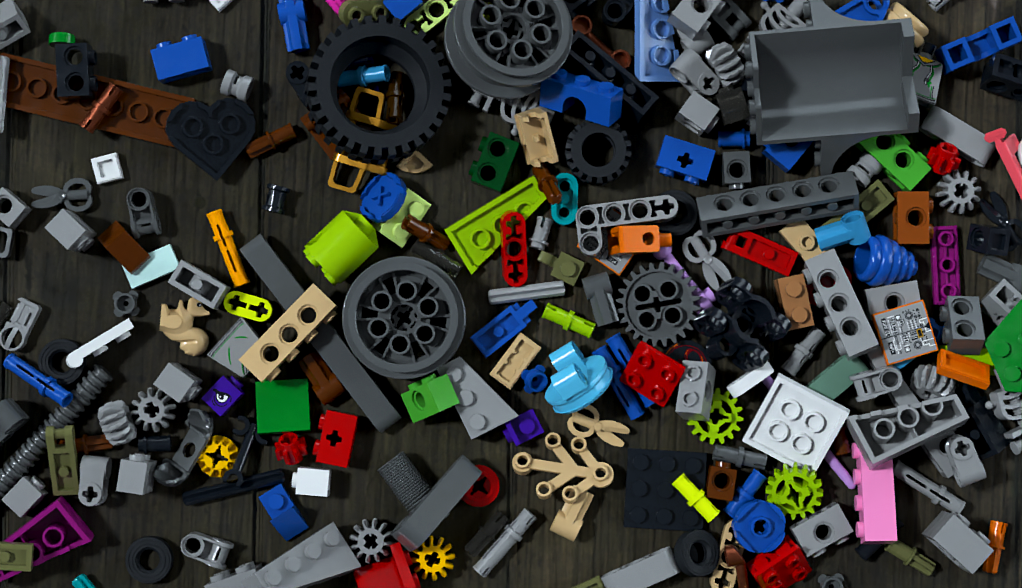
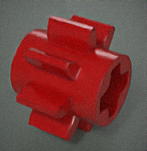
M941 142L937 144L936 148L931 146L927 154L928 164L935 173L946 175L951 173L952 169L957 171L961 159L958 158L960 153H958L957 147L953 144Z
M285 433L279 437L278 442L274 443L277 460L284 459L286 465H296L303 460V456L308 454L305 438H298L296 433Z

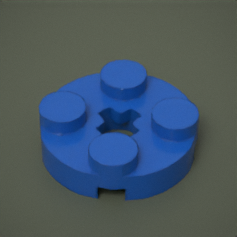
M761 499L749 501L741 506L731 523L737 542L746 550L754 553L773 551L782 543L786 533L784 532L786 519L783 512L773 503ZM764 520L763 528L765 530L762 533L760 531L754 532L755 522Z

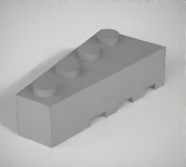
M332 522L242 580L241 583L244 588H307L347 575L362 566L335 523Z

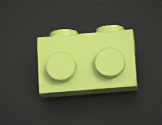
M407 187L405 201L399 212L385 222L371 223L376 231L402 248L412 235L401 228L403 219L408 214H411L421 221L431 206L430 203Z

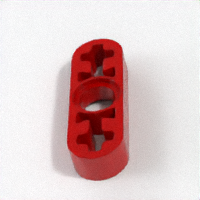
M509 210L500 219L502 276L510 286L519 287L526 282L528 277L525 218L518 211ZM514 216L519 221V224L514 226L515 233L517 235L520 234V237L509 236L506 238V234L512 235V229L509 225H506V222L511 221V217ZM519 242L521 245L520 252L514 256L507 253L509 243ZM507 260H521V263L516 262V269L521 272V275H518L515 281L511 276H508L509 273H513V264L511 262L507 263Z

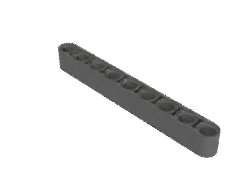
M261 233L239 249L286 311L305 292V289ZM309 308L302 313V320L305 323H312L316 319L314 309ZM323 322L316 329L319 333L310 343L372 424L382 434L400 420L402 416L332 324L329 322L326 325Z

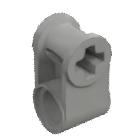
M686 48L669 67L672 76L680 81L690 94L695 91L701 96L715 94L719 89L720 82L717 75L703 62L700 55L692 49Z
M892 365L862 371L849 376V379L854 383L858 395L856 397L857 402L873 399L879 395L899 389L903 381L901 371ZM892 371L897 374L898 380L895 384L887 385L883 382L882 378L886 372ZM862 380L865 383L867 391L864 390Z
M954 434L949 436L945 441L944 447L959 487L962 488L987 478L973 442L962 435ZM957 442L964 444V446L960 448V453L955 451V448L958 447Z
M83 455L80 463L78 498L82 504L97 506L106 501L112 469L110 457ZM89 491H94L98 493V496L93 498L88 493Z
M194 531L183 538L180 547L183 554L187 557L201 561L211 567L225 570L227 567L225 564L230 549L234 548V544L218 537ZM189 538L199 540L201 546L198 551L189 549L187 545Z

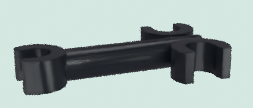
M238 416L237 418L238 421L245 423V428L243 430L233 428L232 431L235 436H245L232 469L227 470L223 476V482L227 483L230 476L236 475L238 477L236 487L238 488L243 484L242 471L255 438L260 445H268V441L262 439L257 434V424L250 423L249 419L245 416Z

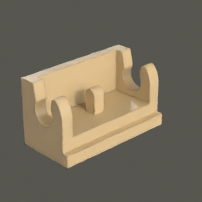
M536 107L514 114L526 164L541 167L540 163L558 162L559 159L547 112Z

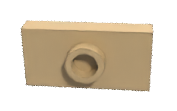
M806 221L788 223L778 231L793 250L799 253V257L804 262L829 251V249L821 251L815 232Z
M520 332L490 372V375L511 390L521 376L522 371L528 367L541 347Z

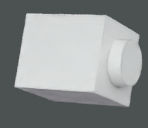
M300 466L297 472H293L292 488H296V494L328 497L330 495L332 469Z

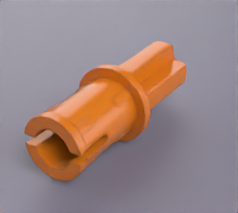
M990 520L988 539L991 542L988 545L994 551L983 563L982 569L984 572L992 574L998 572L1002 549L1005 550L1003 544L1007 523Z

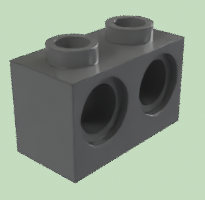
M947 296L944 306H940L939 310L940 322H944L942 331L943 343L947 344L948 351L956 354L980 355L985 342L979 296Z

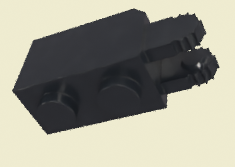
M963 384L962 392L959 388L955 389L954 394H957L970 417L964 425L958 427L963 437H967L973 442L980 460L1000 453L1012 442V439H1005L1004 433L1007 431L1000 419L994 415L993 408L987 409L985 407V403L989 401L987 397H981L977 389L969 384Z

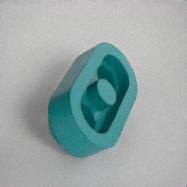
M561 173L556 176L559 189L560 184L563 182H567L570 185V189L568 191L560 189L562 202L551 205V216L555 223L566 226L573 223L576 218L578 182L572 174ZM566 208L569 211V215L561 217L559 210Z

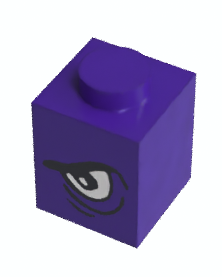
M223 375L201 399L220 417L225 416L245 394L241 389L244 385L233 375L230 378L227 375Z

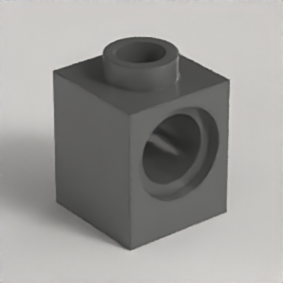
M749 151L723 152L720 155L722 186H729V190L745 189L744 185L751 183ZM736 164L741 167L742 176L740 178H734L730 175V165Z

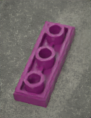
M957 225L933 226V239H930L933 305H944L947 296H961ZM944 260L949 263L947 270L942 266Z

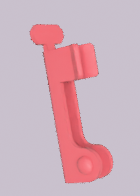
M1004 128L990 131L985 134L984 139L988 143L995 142V147L1022 200V168L1015 156V153L1018 151L1019 141L1014 133L1004 140L1003 138L1007 134Z

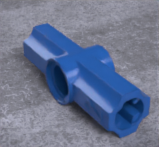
M278 0L277 10L280 24L284 29L288 53L297 54L310 50L304 0Z

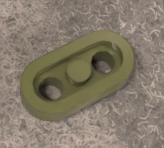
M346 0L341 4L338 15L341 22L348 26L350 20L357 18L360 23L364 16L372 15V21H377L379 15L387 16V20L390 11L383 4L384 0ZM380 8L381 11H380V13L376 16V11ZM357 11V16L352 18L353 13Z

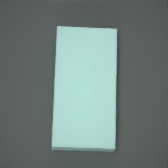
M171 244L148 253L151 257L133 274H130L123 267L132 289L175 271L179 261Z

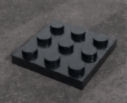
M628 448L623 527L680 531L703 530V516L693 506L690 507L687 504L688 500L671 484L684 473L699 490L702 489L705 492L707 453Z

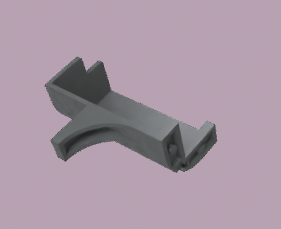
M808 0V2H803L804 18H809V20H806V27L749 32V43H744L745 59L750 60L745 63L746 79H751V81H747V95L752 97V100H747L748 116H754V119H749L750 134L756 135L757 145L814 141V147L818 148V151H814V166L819 167L820 175L824 176L832 174L833 166L842 153L860 141L881 135L919 132L920 112L912 76L915 35L911 18L880 21L856 20L833 11L823 0Z

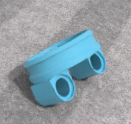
M570 341L549 354L550 360L558 372L550 377L551 384L546 390L545 399L553 406V410L556 413L571 414L593 403L606 391L612 381L613 370L607 366L603 356L593 355L584 358L578 346L573 341Z

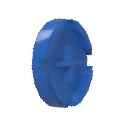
M387 172L385 176L380 174L375 176L362 191L360 211L364 217L374 223H381L391 219L404 204L407 194L406 185L399 176L391 172Z

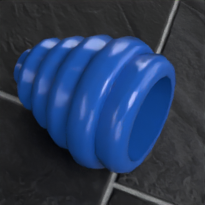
M871 235L866 243L858 245L855 250L853 272L858 280L869 286H887L891 283L905 282L917 273L918 262L915 260L913 253L884 235Z

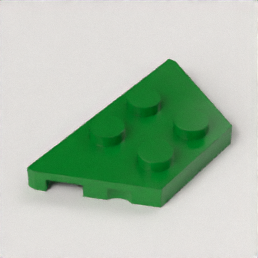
M1020 300L984 342L1005 391L1022 392V300Z

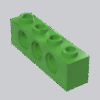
M901 134L871 137L854 144L862 153L867 152L873 156L883 167L882 172L902 191H911L932 169L928 165L929 160L919 151L915 153L909 147L910 142ZM877 137H884L887 140L888 147L886 150H882L877 146ZM897 154H901L906 158L907 164L905 168H901L896 164L895 158Z

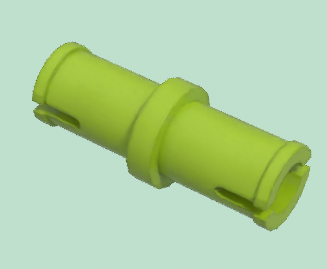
M549 302L542 315V318L563 326L562 329L566 331L570 329L589 339L596 326V323L575 315L574 311H565Z

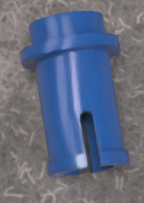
M742 128V131H718V148L742 146V149H745V146H750V131H745L744 128Z

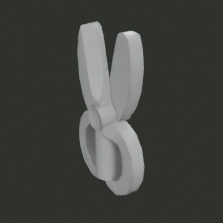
M698 230L694 233L693 237L690 236L684 239L682 252L690 262H702V271L706 282L713 290L717 291L719 283L715 272L724 281L731 279V275L726 266L712 256L716 251L714 237H706L710 243V250L708 251L699 237L702 236V232ZM689 243L692 244L697 252L698 258L690 254L688 250Z

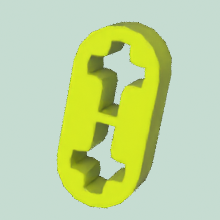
M239 291L229 292L224 298V307L231 314L258 322L268 321L273 315V305L266 299ZM238 295L240 296L239 301L247 303L246 308L237 307L236 310H233V305L229 304L230 299H235ZM261 303H265L264 308L268 309V313L262 314L261 318L257 317L258 312L250 310L251 305L260 306Z

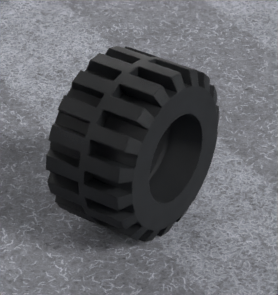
M584 120L583 123L575 126L568 136L565 146L567 167L570 168L574 177H578L583 183L587 182L590 185L596 186V184L606 185L611 181H615L625 171L631 157V143L627 138L628 134L620 128L617 122L607 127ZM602 137L610 142L613 147V157L608 164L602 167H595L584 160L582 148L588 139Z

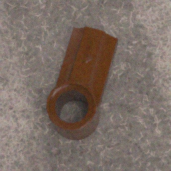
M316 350L298 362L312 383L315 394L324 406L347 391Z

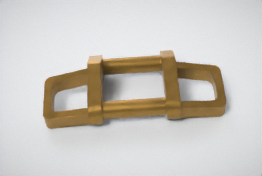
M361 86L356 88L350 108L346 113V117L355 125L357 122H361L384 130L398 126L382 120L385 105V95L383 93ZM366 93L379 98L376 118L355 112L361 94ZM344 150L341 154L334 153L328 185L355 194L359 190L366 171L382 176L387 175L388 169L386 166L388 160L384 164L362 163V160L355 159L354 161L349 159L347 156L348 152ZM340 163L360 168L354 185L350 188L335 182Z

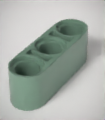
M843 355L810 381L806 387L834 400L853 384V381L849 379L850 375L869 370V368L860 357L848 361L846 356Z

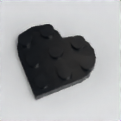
M224 98L217 100L210 107L201 102L188 101L180 103L171 110L166 119L165 133L168 140L178 151L215 181H218L250 142L255 133L256 122L253 111L246 103L239 99Z

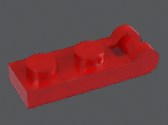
M748 230L730 233L727 240H723L720 247L727 252L738 255L785 277L789 276L799 254ZM739 237L746 239L743 248L736 245Z

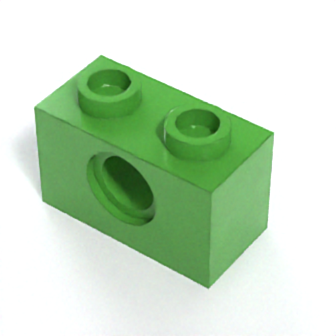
M435 373L408 385L409 391L401 394L413 423L460 403L447 374L438 378Z

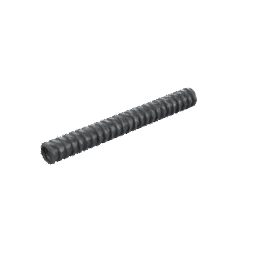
M95 364L93 366L94 370H89L88 376L82 378L83 382H78L76 384L77 388L71 390L73 394L71 403L64 408L61 406L55 407V413H50V418L43 421L44 425H39L38 431L32 433L33 437H28L27 443L21 445L22 449L16 450V456L12 455L10 457L11 461H7L4 464L5 468H0V504L2 502L1 498L13 488V485L17 484L18 480L24 476V473H29V468L36 465L35 461H40V455L47 453L46 426L64 428L65 425L73 424V419L79 418V412H84V407L91 404L90 400H95L96 394L102 392L101 388H106L107 382L113 380L112 375L104 367Z

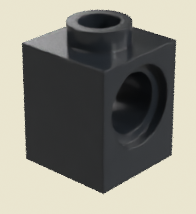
M970 223L966 249L984 254L1007 256L1011 230L993 225Z

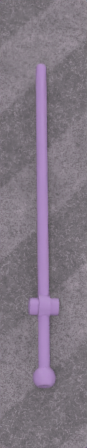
M672 246L660 247L659 252L652 253L656 259L664 260L668 267L671 264H675V273L683 269L671 254ZM686 271L683 275L684 279L690 277ZM693 280L689 283L690 287L697 286ZM698 287L693 292L694 295L701 296V299L695 301V305L702 307L701 310L695 311L697 315L701 311L712 307V303L716 301L714 293L709 287L703 291ZM769 375L761 382L770 390L774 380ZM829 449L824 457L825 461L849 489H854L856 485L853 483V478Z

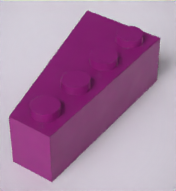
M61 495L3 541L34 543L33 566H37L55 556L62 555L73 548L91 542L95 535ZM0 570V582L22 571Z

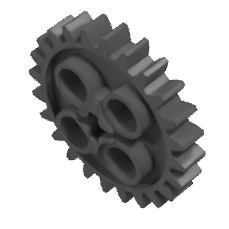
M654 262L649 264V270L641 265L639 266L641 274L631 271L633 280H623L628 287L626 289H618L624 297L616 299V302L623 304V308L616 311L625 315L619 322H628L629 325L625 331L634 330V340L643 336L642 341L648 343L652 339L653 347L658 345L659 340L662 341L664 347L668 346L669 338L674 344L678 343V334L683 338L687 337L685 328L694 330V326L690 321L697 318L694 311L702 309L701 306L695 305V301L701 299V296L693 294L698 286L690 287L689 283L693 277L690 276L684 279V269L675 273V264H671L668 270L666 269L665 262H660L658 269ZM666 282H671L676 287V292L671 297L667 296L663 291ZM641 286L647 287L650 291L649 299L646 301L638 297V290ZM657 297L659 301L678 298L682 300L679 304L661 307V312L657 307L643 310L636 309L637 305L656 302ZM671 308H676L680 312L679 321L672 322L669 320L668 311ZM645 312H649L654 316V323L651 327L646 326L642 321V316Z

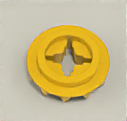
M212 436L197 460L202 472L211 477H223L224 473L232 469L238 455L237 446L225 436ZM221 446V455L227 458L228 461L220 460L214 467V458L207 455V453H215Z

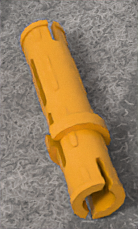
M218 209L206 214L215 235L213 237L214 242H217L234 283V288L249 283L250 280L247 277L233 241V231L229 230L222 209Z

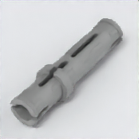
M899 459L893 464L894 476L930 498L931 503L939 504L956 514L961 513L966 502L946 490L947 487L937 485L921 473L902 463ZM907 474L910 475L911 477L915 478L916 480H918L919 482H921V483L924 484L925 486H923V485H921L920 483L916 482L915 480H913L912 478H910L909 476H907Z
M524 508L510 525L507 524L504 527L505 531L473 566L474 570L486 578L517 541L520 542L523 539L522 535L537 520L535 515Z

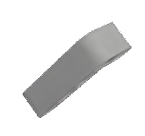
M661 195L581 207L578 209L575 219L578 242L582 254L593 258L602 252L603 240L601 230L617 226H638L673 220L678 213L676 199L670 195ZM664 202H668V206L673 207L668 215L663 210L655 211L656 217H651L652 208L650 204L655 203L654 209L662 208ZM636 206H644L647 209L648 213L644 218H636L633 215L632 211ZM611 209H617L621 212V218L616 222H611L606 217L607 212ZM586 212H590L595 216V221L591 225H584L580 221L581 216ZM589 238H594L599 243L594 251H587L584 248V242Z

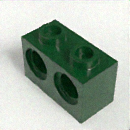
M490 132L488 137L483 136L478 151L482 152L478 162L473 161L468 175L472 176L471 183L501 194L520 143ZM496 143L502 144L505 147V153L499 157L492 155L490 152L492 145ZM484 168L494 169L496 175L493 180L485 181L481 178L480 174Z

